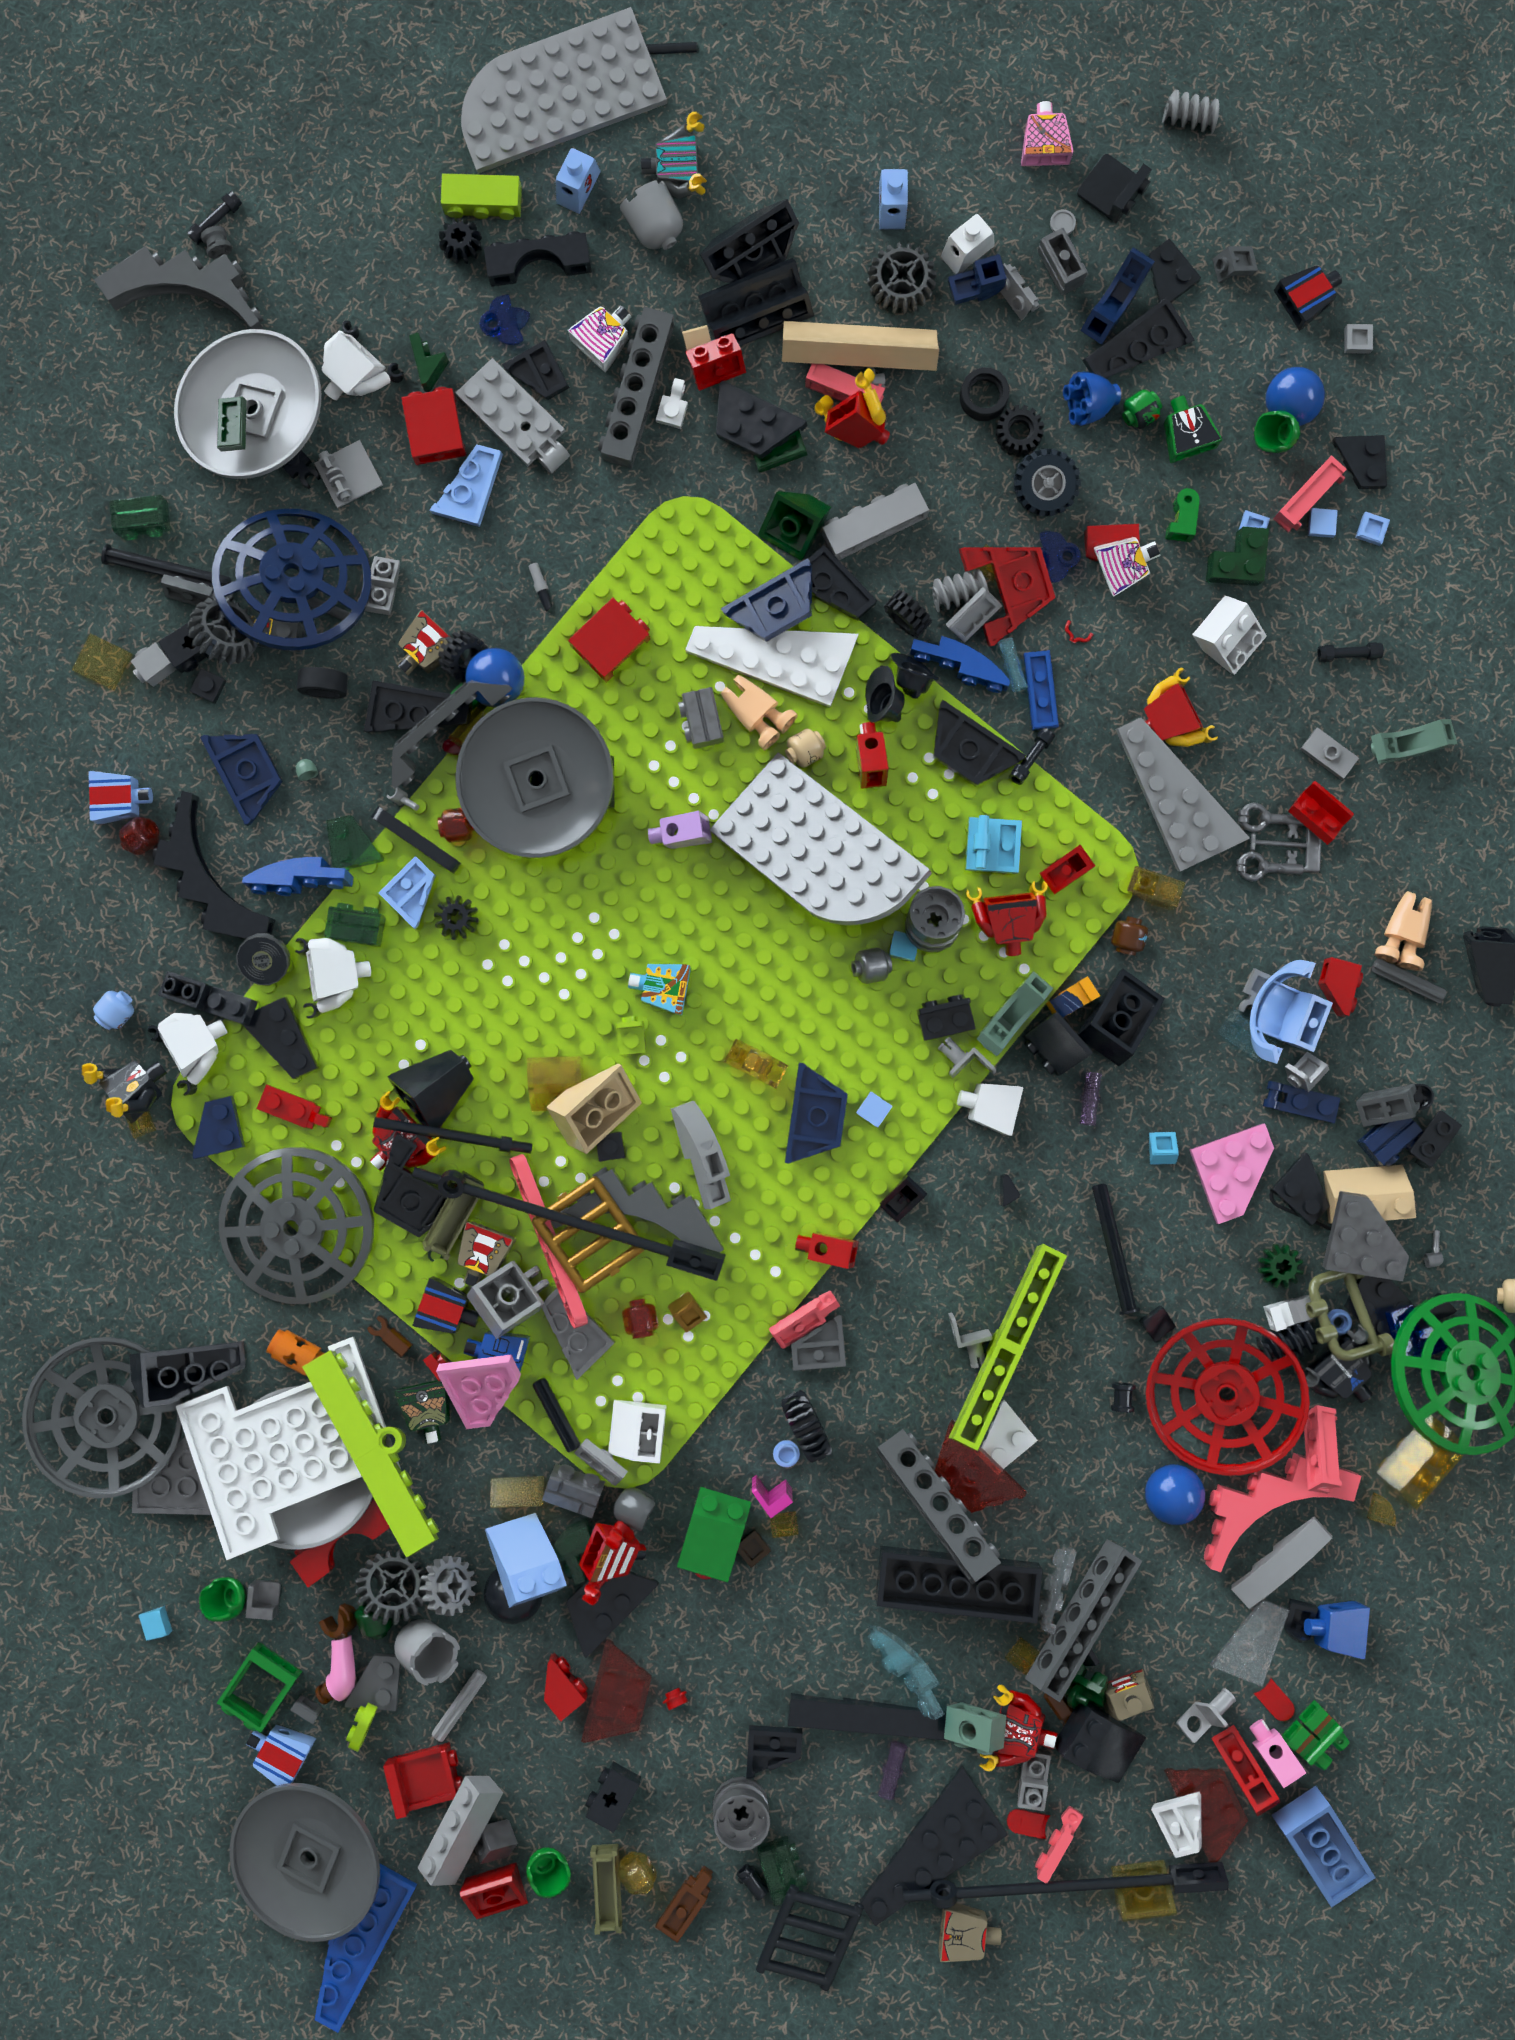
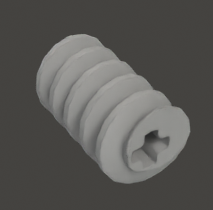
M1175 89L1168 98L1162 123L1170 116L1171 125L1173 126L1179 118L1181 119L1182 128L1185 127L1188 121H1191V130H1194L1197 124L1201 123V132H1204L1209 125L1211 126V134H1213L1219 117V99L1215 98L1209 105V97L1205 96L1199 103V95L1194 94L1189 101L1188 92H1184L1181 98H1179V90Z
M975 569L973 576L969 571L964 572L963 579L958 573L954 575L953 581L949 576H945L943 584L940 579H935L932 593L937 612H940V604H944L945 608L950 610V602L952 601L959 608L960 599L967 603L970 597L974 596L982 587L989 592L986 579L980 569Z

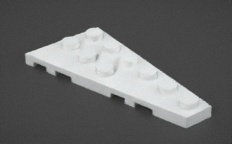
M695 626L685 651L688 654L830 708L858 634L786 630L765 642L745 628Z

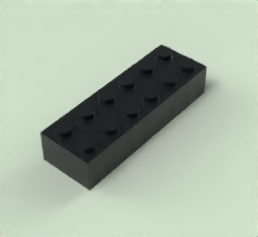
M880 1546L875 1600L879 1607L1037 1624L1043 1569L1038 1562L998 1558L1001 1563L972 1585L949 1553Z

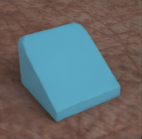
M894 930L889 950L890 957L914 962L917 947L910 942L906 933Z
M1175 1132L1149 1133L1150 1164H1176L1179 1152Z
M165 1606L139 1614L146 1641L167 1636L172 1632Z

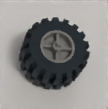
M1055 449L1036 450L1030 455L1025 456L1024 460L1018 464L1016 474L1013 477V490L1022 507L1040 516H1054L1057 513L1066 511V508L1074 503V498L1078 497L1080 492L1078 491L1079 485L1081 486V480L1079 479L1080 471L1079 468H1076L1075 461L1069 458L1066 453Z

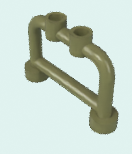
M1331 1270L1313 1277L1308 1287L1311 1302L1306 1303V1312L1310 1318H1318L1321 1326L1315 1330L1318 1342L1320 1344L1327 1343L1331 1353L1343 1361H1353L1375 1353H1379L1381 1356L1392 1354L1394 1344L1392 1336L1388 1333L1376 1335L1356 1283L1357 1279L1365 1276ZM1341 1278L1344 1279L1361 1326L1369 1334L1367 1345L1351 1350H1343L1337 1341V1329L1331 1324L1327 1314L1328 1305L1319 1293V1287L1322 1284Z

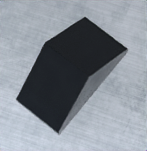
M905 1175L881 1201L880 1207L898 1223L926 1197L927 1193L909 1176Z

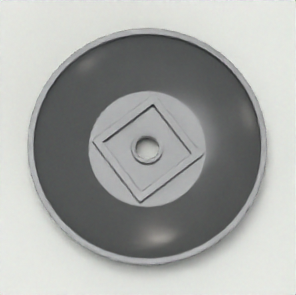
M547 698L516 699L488 712L474 725L462 744L456 765L457 796L470 825L484 840L494 847L521 857L543 858L554 856L582 843L602 821L613 793L614 770L612 758L599 730L578 710L562 702ZM536 771H540L544 776V781L540 786H533L530 781L531 775Z
M287 1783L277 1785L263 1791L251 1800L242 1810L234 1825L230 1840V1865L236 1886L244 1901L255 1915L275 1931L302 1941L319 1942L332 1940L350 1932L364 1919L376 1899L380 1882V1863L377 1848L369 1829L358 1813L337 1795L310 1784ZM305 1851L311 1852L315 1857V1861L309 1860Z

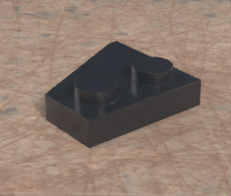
M1385 435L1335 437L1332 440L1334 447L1338 448L1344 458L1343 463L1347 470L1352 473L1353 480L1358 489H1384L1387 486Z

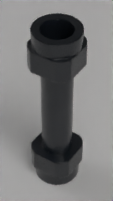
M232 191L221 198L223 203L199 225L194 223L190 227L187 234L197 245L201 242L203 243L201 233L205 229L215 226L230 211L235 213L239 209L242 202Z
M1371 642L1361 647L1334 648V645L1319 646L1317 650L1319 662H1332L1334 658L1367 657V660L1382 658L1384 653L1383 644Z
M1041 729L1034 740L1035 744L1024 760L1012 770L1009 778L1015 784H1023L1030 773L1029 769L1040 753L1052 743L1055 734L1050 729Z

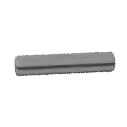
M478 1669L474 1671L434 1728L432 1736L439 1742L445 1740L486 1681L487 1676L485 1673Z

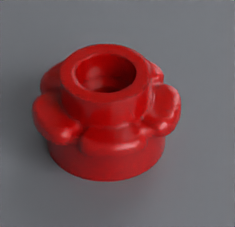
M679 1687L666 1693L667 1699L663 1701V1704L666 1703L668 1710H672L687 1703L688 1700L685 1695L687 1691L681 1692Z

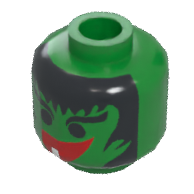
M1140 390L1125 400L1122 418L1128 426L1132 425L1136 429H1143L1159 418L1162 403L1155 392Z

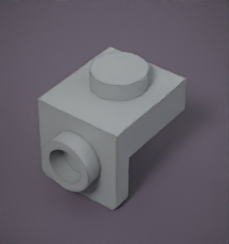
M1306 1052L1294 1066L1288 1063L1285 1066L1287 1080L1292 1086L1298 1089L1301 1087L1310 1092L1329 1071V1067L1317 1057Z

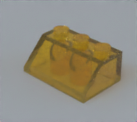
M1431 1415L1424 1420L1440 1436L1458 1444L1459 1438L1455 1433ZM1414 1428L1406 1438L1399 1441L1396 1450L1390 1457L1385 1458L1380 1463L1376 1473L1417 1510L1464 1455L1454 1454L1436 1447L1422 1437Z

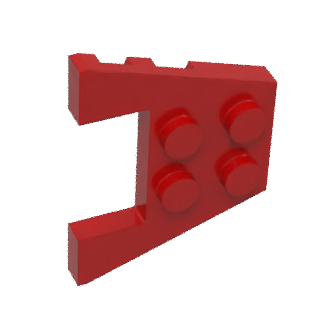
M963 547L959 549L965 572L991 563L1004 605L1006 616L982 625L988 646L991 647L997 644L1000 639L1011 633L1018 625L1056 598L1041 547Z

